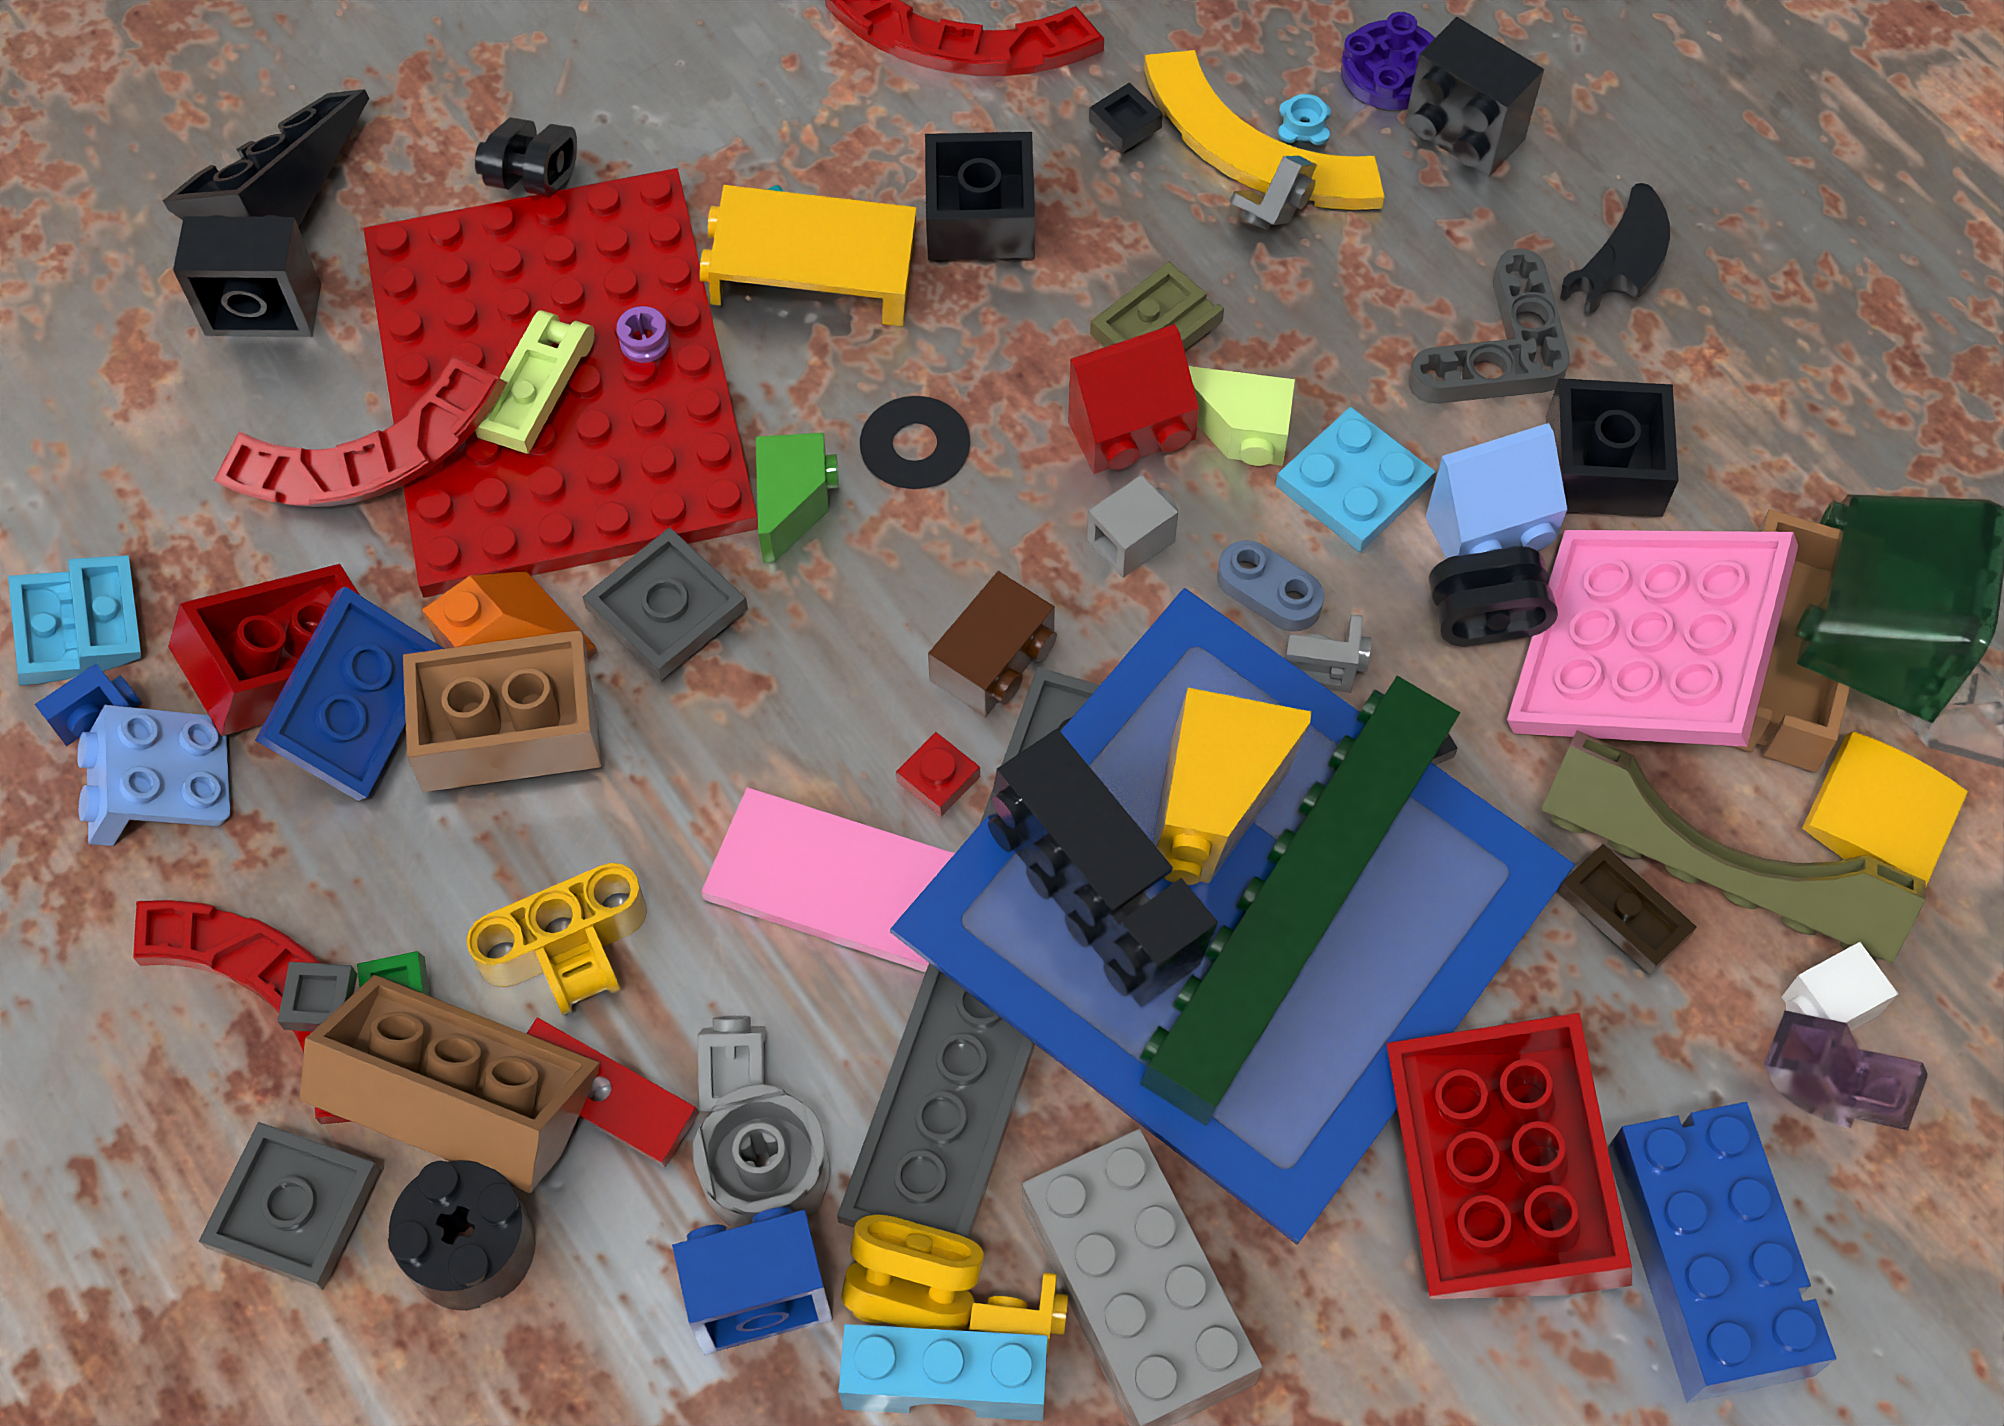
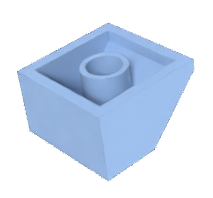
M1550 424L1540 425L1442 456L1425 518L1446 559L1452 556L1481 553L1514 546L1530 547L1538 551L1557 539L1567 512V505L1554 432Z

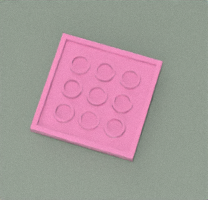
M1565 530L1548 583L1555 598L1558 616L1555 623L1549 629L1532 636L1507 718L1513 733L1574 737L1576 731H1579L1593 738L1748 747L1799 547L1794 533Z

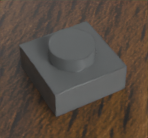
M289 962L278 1016V1023L284 1030L313 1032L354 994L357 973L352 965Z

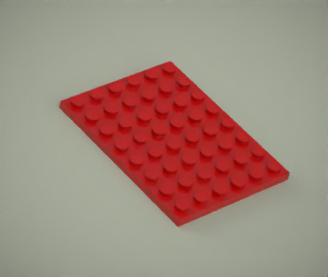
M678 168L558 190L551 196L532 195L363 228L394 424L409 414L408 410L431 388L453 354L500 378L534 315L539 310L556 314L560 322L570 325L574 321L592 325L595 332L593 345L587 356L580 358L529 454L477 438L474 431L451 455L437 466L403 486L418 585L423 598L444 594L471 575L527 571L533 576L635 555L669 527L687 544L758 529V517L704 282L700 281V263ZM640 306L655 308L662 313L666 320V328L669 335V346L666 353L659 359L646 363L631 361L627 358L620 348V339L617 335V322L620 316L627 310ZM644 329L645 336L650 338L653 335L652 330ZM639 331L633 334L634 339L642 340V335ZM553 342L550 346L558 348L559 344Z

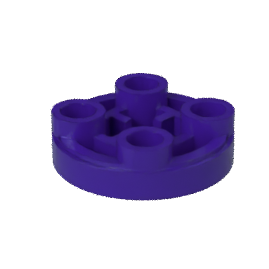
M1395 12L1387 20L1364 25L1349 34L1345 39L1341 61V75L1346 87L1359 100L1376 108L1386 110L1408 109L1419 54L1435 37L1427 30L1418 26L1416 18L1406 12Z

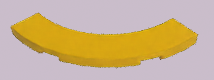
M1195 50L1144 55V70L1148 85L1162 114L1169 117L1170 121L1182 133V140L1203 160L1225 175L1266 194L1283 156L1299 155L1317 164L1311 177L1316 181V184L1309 199L1310 201H1315V207L1345 210L1382 209L1385 197L1375 156H1337L1316 153L1275 140L1241 120L1220 100L1207 82L1199 65Z

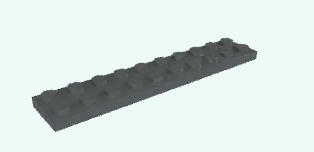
M1037 667L1001 765L1056 728L1061 731L1100 685ZM993 789L980 824L989 815L991 799L995 795ZM930 963L837 1218L839 1223L855 1228L856 1222L865 1216L888 1215L970 1239L1035 1044Z

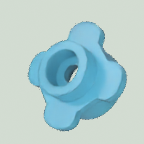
M1300 94L1284 101L1280 105L1279 113L1283 117V125L1278 129V136L1282 141L1286 143H1293L1295 141L1300 143L1311 142L1314 145H1322L1329 140L1330 131L1326 128V120L1330 118L1331 109L1319 97L1311 94Z

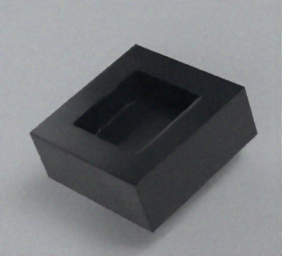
M1130 82L1089 107V122L1121 153L1162 128L1163 114Z

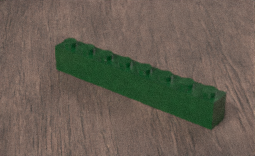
M1396 676L1385 695L1376 689L1372 692L1357 717V721L1365 725L1356 740L1348 735L1344 736L1327 765L1336 771L1327 786L1318 781L1313 784L1298 809V813L1306 817L1297 833L1286 828L1270 852L1267 860L1276 865L1266 881L1255 876L1236 906L1237 909L1245 913L1235 930L1223 925L1210 945L1205 958L1212 961L1213 964L1204 979L1200 980L1196 976L1191 975L1172 1007L1181 1012V1015L1170 1032L1159 1026L1144 1048L1139 1059L1149 1065L1140 1085L1205 1126L1207 1125L1460 715L1459 711L1399 676Z

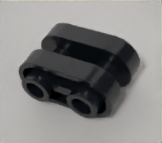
M510 117L488 136L486 142L479 143L475 154L476 173L482 175L483 182L487 187L509 190L523 178L524 188L527 193L551 196L570 178L573 172L577 154L576 131L570 126L549 124L537 135L536 126L533 121Z
M1514 546L1481 553L1452 556L1437 564L1430 572L1429 585L1433 602L1438 607L1436 615L1442 638L1449 644L1466 647L1531 637L1549 629L1557 619L1558 609L1552 589L1548 586L1549 577L1541 553L1530 547Z

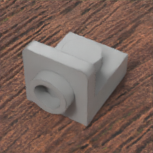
M1351 614L1345 642L1332 640L1321 634H1307L1304 636L1289 634L1285 659L1327 689L1351 693L1356 671L1367 672L1372 639L1371 637L1361 636L1363 616Z
M750 1016L714 1017L713 1027L703 1028L698 1033L699 1111H713L712 1107L721 1097L736 1089L751 1085H764L763 1043L766 1039L765 1026H751Z

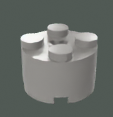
M771 1085L746 1086L721 1097L712 1107L713 1111L707 1116L701 1128L699 1125L693 1141L695 1170L707 1201L715 1213L731 1229L753 1223L752 1218L756 1214L777 1207L791 1208L792 1213L805 1209L807 1217L815 1213L820 1208L824 1199L823 1196L829 1181L830 1165L822 1127L814 1111L805 1102H801L797 1098L785 1093L783 1089ZM768 1153L769 1164L756 1167V1155Z

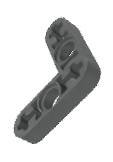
M1516 248L1508 250L1501 255L1497 263L1493 287L1507 340L1431 347L1422 350L1415 356L1409 374V388L1412 394L1419 400L1439 404L1544 393L1555 390L1558 379L1565 377L1570 362V355L1546 265L1538 254L1528 249ZM1512 271H1519L1522 278L1528 279L1525 293L1519 294L1521 290L1520 280L1517 274L1511 273ZM1525 311L1534 312L1544 319L1545 324L1542 327L1529 328L1522 325L1516 316ZM1542 345L1541 357L1545 366H1552L1550 370H1543L1541 363L1534 362L1537 346ZM1491 361L1501 367L1504 374L1494 379L1485 378L1476 372L1474 366L1479 362ZM1458 366H1463L1462 379L1460 378L1461 370H1457ZM1427 370H1435L1437 376L1443 378V381H1434L1432 374L1426 373Z

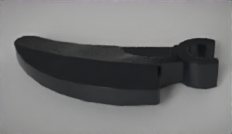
M1638 183L1631 188L1628 206L1620 223L1604 246L1584 268L1567 274L1563 280L1560 299L1566 301L1574 292H1585L1588 295L1585 301L1584 312L1590 314L1599 308L1602 294L1607 291L1618 290L1638 298L1654 283L1665 262L1670 242V222L1667 211L1653 187L1645 183Z

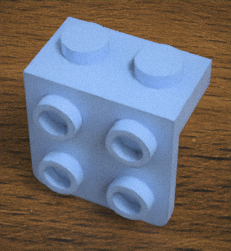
M104 705L90 732H83L81 734L77 760L80 768H87V785L82 787L78 811L80 821L88 822V844L113 846L129 820L220 826L229 817L230 801L226 735L221 736L209 715Z

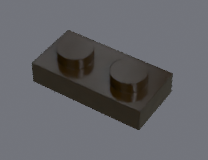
M1604 844L1561 883L1558 890L1565 899L1650 975L1683 945L1697 928L1695 924Z

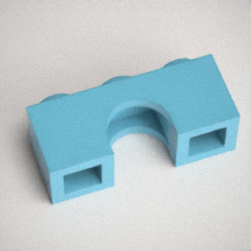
M844 1324L838 1392L843 1410L910 1413V1407L915 1405L945 1404L969 1408L976 1412V1417L1043 1421L1047 1336Z

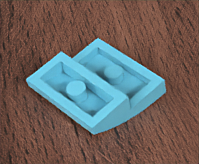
M129 555L68 559L69 572L8 576L19 686L75 678L96 663L102 671H106L141 658Z

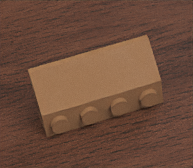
M373 975L305 1038L299 1100L335 1116L345 1118L382 1133L392 1139H397L427 1151L449 1162L463 1160L483 1164L502 1174L513 1187L531 1193L561 1157L598 1074L600 1062Z

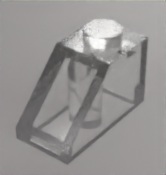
M1976 657L1908 667L1904 690L1900 693L1897 703L1901 721L1928 748L2004 768V688Z

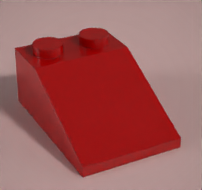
M341 564L179 604L168 648L221 736L265 723L336 591L346 586L359 594Z

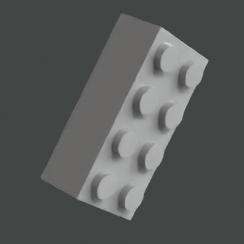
M1140 1129L1022 1183V1207L1054 1273L1057 1274V1279L1064 1294L1068 1295V1302L1129 1426H1173L1256 1385L1263 1366Z

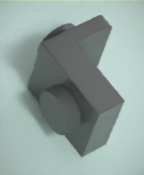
M1299 155L1283 156L1264 197L1249 190L1234 191L1230 202L1243 209L1240 216L1244 220L1258 227L1269 229L1271 224L1290 223L1296 209H1302L1314 191L1316 181L1311 177L1317 164Z

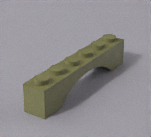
M1576 731L1541 810L1552 814L1551 819L1564 829L1576 833H1584L1586 830H1589L1609 839V846L1623 855L1632 858H1641L1642 855L1648 856L1666 864L1665 869L1667 872L1680 880L1697 884L1702 880L1723 889V895L1739 906L1757 909L1759 905L1782 915L1781 920L1798 932L1807 935H1815L1817 931L1841 941L1840 946L1844 950L1861 942L1874 961L1877 957L1891 964L1894 963L1926 901L1925 880L1867 855L1835 862L1794 863L1761 858L1728 847L1697 830L1671 809L1649 783L1633 754L1579 731Z

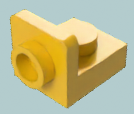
M1044 1272L1039 1310L1027 1309V1302L1018 1298L1006 1296L989 1297L987 1304L972 1303L969 1331L1046 1335V1354H1049L1051 1334L1064 1335L1068 1295L1056 1293L1057 1274Z

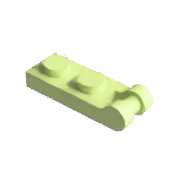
M539 310L534 315L500 376L502 380L508 383L494 407L475 430L477 438L529 454L580 358L587 356L594 341V327L579 321H574L571 325L560 322L558 315ZM553 342L559 344L558 348L551 347L550 345Z

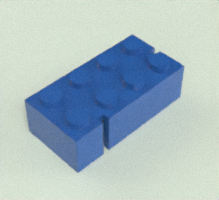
M1742 1102L1692 1112L1683 1124H1681L1679 1115L1622 1126L1607 1147L1611 1167L1686 1403L1814 1377L1837 1358L1817 1300H1802L1801 1294L1811 1286L1748 1103Z

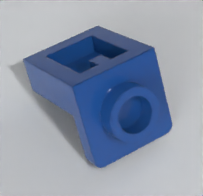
M96 663L34 705L63 743L68 746L80 738L83 732H90L104 705L137 708L142 702L121 675L110 681Z

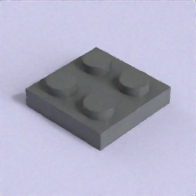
M670 527L582 597L585 608L660 680L664 679L748 610L746 597Z
M258 1122L199 1242L207 1249L324 1290L380 1169L372 1161Z

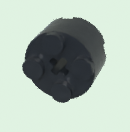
M463 1160L431 1162L405 1187L391 1213L388 1238L389 1250L399 1267L419 1291L429 1300L442 1307L468 1311L481 1308L480 1305L490 1302L499 1296L502 1299L521 1283L533 1261L535 1237L527 1209L512 1185L502 1174L478 1162ZM469 1227H472L474 1231L470 1237L458 1236L455 1242H453L454 1237L459 1232H465Z

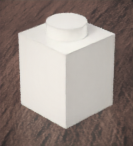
M1858 942L1799 974L1781 998L1786 1003L1788 1017L1795 1028L1802 1034L1808 1035L1816 1047L1820 1049L1878 1017L1894 1000L1898 992L1861 942Z

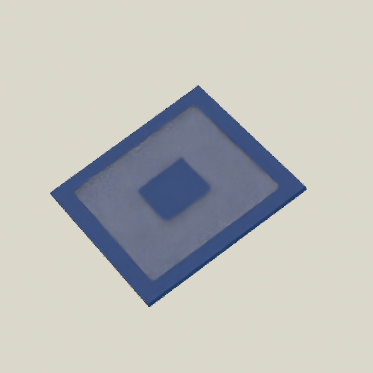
M1184 587L1060 732L1153 843L1170 742L1188 687L1311 711L1310 724L1284 780L1211 882L1199 881L1197 884L1188 885L1218 921L1206 950L1207 952L1223 925L1235 930L1245 913L1237 909L1236 906L1253 878L1257 876L1266 881L1276 865L1267 860L1283 831L1288 828L1297 833L1306 817L1298 813V809L1313 784L1318 781L1327 786L1336 771L1327 765L1344 736L1348 735L1356 740L1365 725L1357 721L1360 711ZM1431 762L1206 1126L1140 1085L1149 1064L1139 1058L1156 1029L1161 1026L1170 1032L1181 1015V1012L1172 1006L1191 975L1203 980L1213 962L1205 958L1204 955L1198 968L1142 1008L1130 994L1127 997L1122 996L1107 979L1103 969L1105 962L1092 946L1084 948L1073 938L1064 921L1066 914L1052 897L1048 900L1042 898L1033 888L1026 875V868L1028 867L1014 850L1006 852L996 842L988 827V816L890 928V933L1298 1245L1397 1110L1387 1043L1453 1033L1555 894L1561 883L1574 868L1575 864ZM1163 878L1144 892L1149 899H1152L1173 883Z

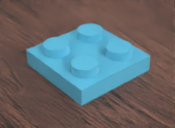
M1350 406L1277 474L1275 486L1358 552H1361L1433 484L1436 471Z

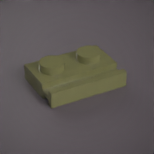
M1169 261L1090 321V334L1104 347L1176 324L1185 351L1223 321L1224 308L1220 304L1213 305L1206 299L1207 293Z

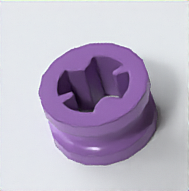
M640 306L629 309L620 316L617 322V335L620 339V348L627 358L631 361L646 363L657 360L666 353L669 346V335L666 328V320L662 313L655 308ZM644 329L652 330L653 335L647 338L644 334ZM639 331L642 335V340L634 339L633 334Z

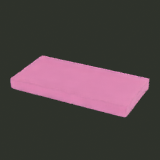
M747 787L701 892L703 899L926 972L929 962L892 935L890 928L955 853Z

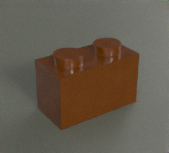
M997 571L928 652L930 681L986 717L998 702L1006 704L1015 695L1023 679L1022 673L1033 660L1041 662L1051 651L1057 638V633L1054 631L1055 606L1005 574Z

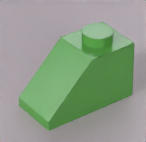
M824 433L756 437L758 535L763 563L776 562L829 511L828 489L839 488L837 454L826 455Z

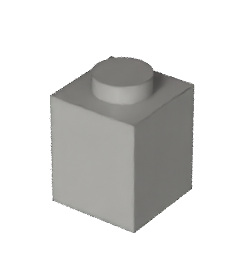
M1141 474L1088 510L1087 541L1124 578L1175 542L1178 520L1177 506L1164 489H1156Z

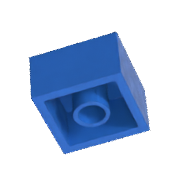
M788 1207L768 1209L756 1214L752 1218L753 1223L729 1230H726L725 1225L720 1224L704 1226L688 1233L686 1236L687 1241L672 1244L688 1322L704 1355L832 1321L805 1209L793 1213L791 1208Z

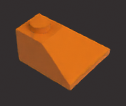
M527 571L468 576L422 609L435 642L445 649L580 630ZM583 633L587 659H589L598 651L596 646Z

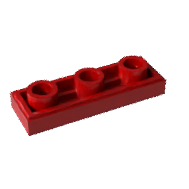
M537 1017L526 1034L600 1062L598 1074L578 1118L666 1167L700 1113L698 1109ZM603 1086L611 1087V1092L606 1099L593 1101L594 1094L599 1088Z

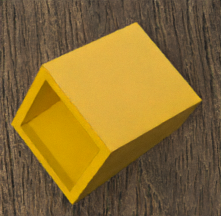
M1187 688L1170 742L1153 842L1173 867L1172 872L1164 877L1166 880L1174 883L1182 878L1187 885H1194L1199 883V881L1211 882L1288 774L1310 724L1311 711Z

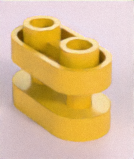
M869 1215L856 1222L850 1253L857 1262L847 1268L841 1293L843 1304L852 1311L856 1318L867 1323H887L905 1328L968 1330L971 1320L972 1303H974V1298L968 1290L978 1284L984 1260V1252L977 1243L958 1234L888 1215Z

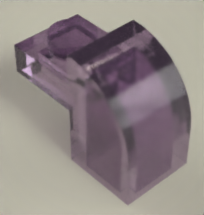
M1786 1010L1764 1062V1067L1774 1086L1786 1099L1820 1119L1850 1129L1854 1119H1859L1908 1131L1928 1077L1923 1062L1859 1049L1848 1024L1845 1022Z

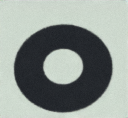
M925 396L901 397L883 404L867 419L860 435L861 455L869 470L884 482L907 489L927 488L946 481L962 467L970 448L969 430L961 415L948 404ZM918 423L932 429L937 438L934 452L927 458L916 461L907 460L899 456L893 447V438L901 427Z

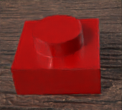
M937 732L896 771L897 782L940 817L980 778V766Z

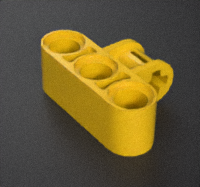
M618 863L600 865L484 915L475 921L469 929L466 939L468 951L484 980L493 986L504 988L514 986L544 973L558 1007L564 1016L572 1012L573 1004L605 990H608L611 994L621 990L603 947L631 935L642 926L647 914L646 902L638 878L630 868ZM624 893L629 895L626 902L618 907L609 908L602 906L606 898L613 894ZM563 917L572 920L568 927L561 932H545L548 924L555 919ZM504 942L513 943L512 949L503 957L496 959L487 957L490 950L497 944Z

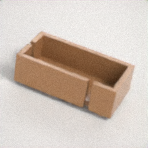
M1769 509L1758 532H1793L1799 547L1748 747H1732L1752 753L1756 744L1766 746L1764 757L1816 773L1838 739L1872 600L1870 593L1875 587L1885 543Z

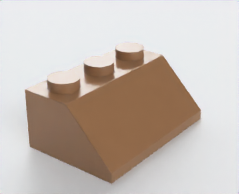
M582 630L403 654L407 758L422 792L601 767L597 713Z

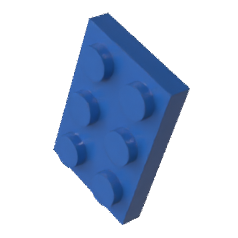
M345 586L336 591L255 741L355 800L365 799L368 797L406 724L403 654L445 648Z

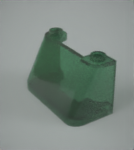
M1848 494L1842 502L1833 499L1826 508L1819 523L1840 530L1828 590L1820 605L1817 606L1810 603L1798 621L1794 636L1802 639L1796 664L1933 724L1980 662L1996 631L2004 578V506L1988 499Z

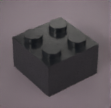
M1456 17L1419 54L1405 125L1414 130L1421 138L1430 140L1457 157L1463 164L1471 166L1490 177L1525 140L1544 69L1459 17Z
M1032 132L925 134L928 260L1035 258Z
M223 215L183 217L173 271L205 336L313 337L321 282L294 217H280L276 215H266L263 217H226Z
M1559 378L1546 415V424L1549 423L1554 432L1567 512L1663 517L1679 481L1673 384Z

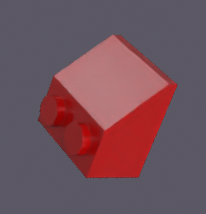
M1176 324L1070 359L1068 423L1093 474L1108 469H1124L1140 458L1160 451H1176L1184 447L1189 441L1196 439L1199 406L1181 335Z

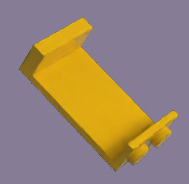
M723 185L720 206L711 205L709 211L708 238H713L714 242L712 250L703 249L700 281L709 282L710 304L721 306L725 280L882 298V324L903 327L915 241L917 207Z

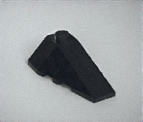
M366 90L325 94L278 123L281 134H273L256 142L249 141L237 148L236 150L241 159L235 163L224 167L220 171L217 170L216 166L209 165L196 173L163 200L167 210L183 220L184 216L223 215L226 217H263L266 215L294 217L297 226H299L369 100Z

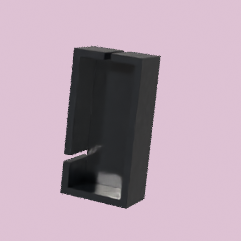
M1058 728L997 768L993 787L995 795L992 796L988 816V827L992 836L1006 852L1014 850L1028 867L1026 868V875L1036 892L1046 900L1052 897L1066 914L1064 921L1073 938L1084 948L1091 945L1105 963L1103 966L1105 975L1119 994L1124 997L1130 994L1137 1004L1143 1008L1200 966L1218 921L1182 878L1152 899H1149L1144 891L1170 874L1173 867Z

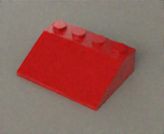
M1580 1012L1387 1043L1430 1299L1558 1296L1632 1286V1264Z

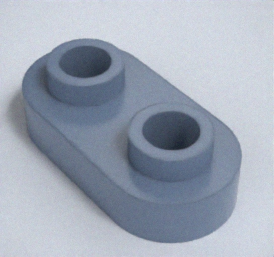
M1238 541L1229 545L1222 552L1219 559L1217 578L1221 589L1228 596L1286 631H1302L1317 622L1323 606L1324 592L1321 584L1315 577L1255 541ZM1250 562L1255 564L1257 567L1253 569H1245L1241 567L1239 563ZM1298 591L1304 597L1302 599H1292L1286 593Z

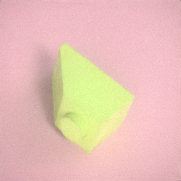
M1189 366L1199 406L1197 426L1227 459L1241 460L1254 466L1267 464L1283 466L1295 379Z

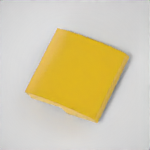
M1853 731L1845 735L1802 829L1844 860L1867 855L1925 880L1927 886L1968 791L1915 757L1874 738Z

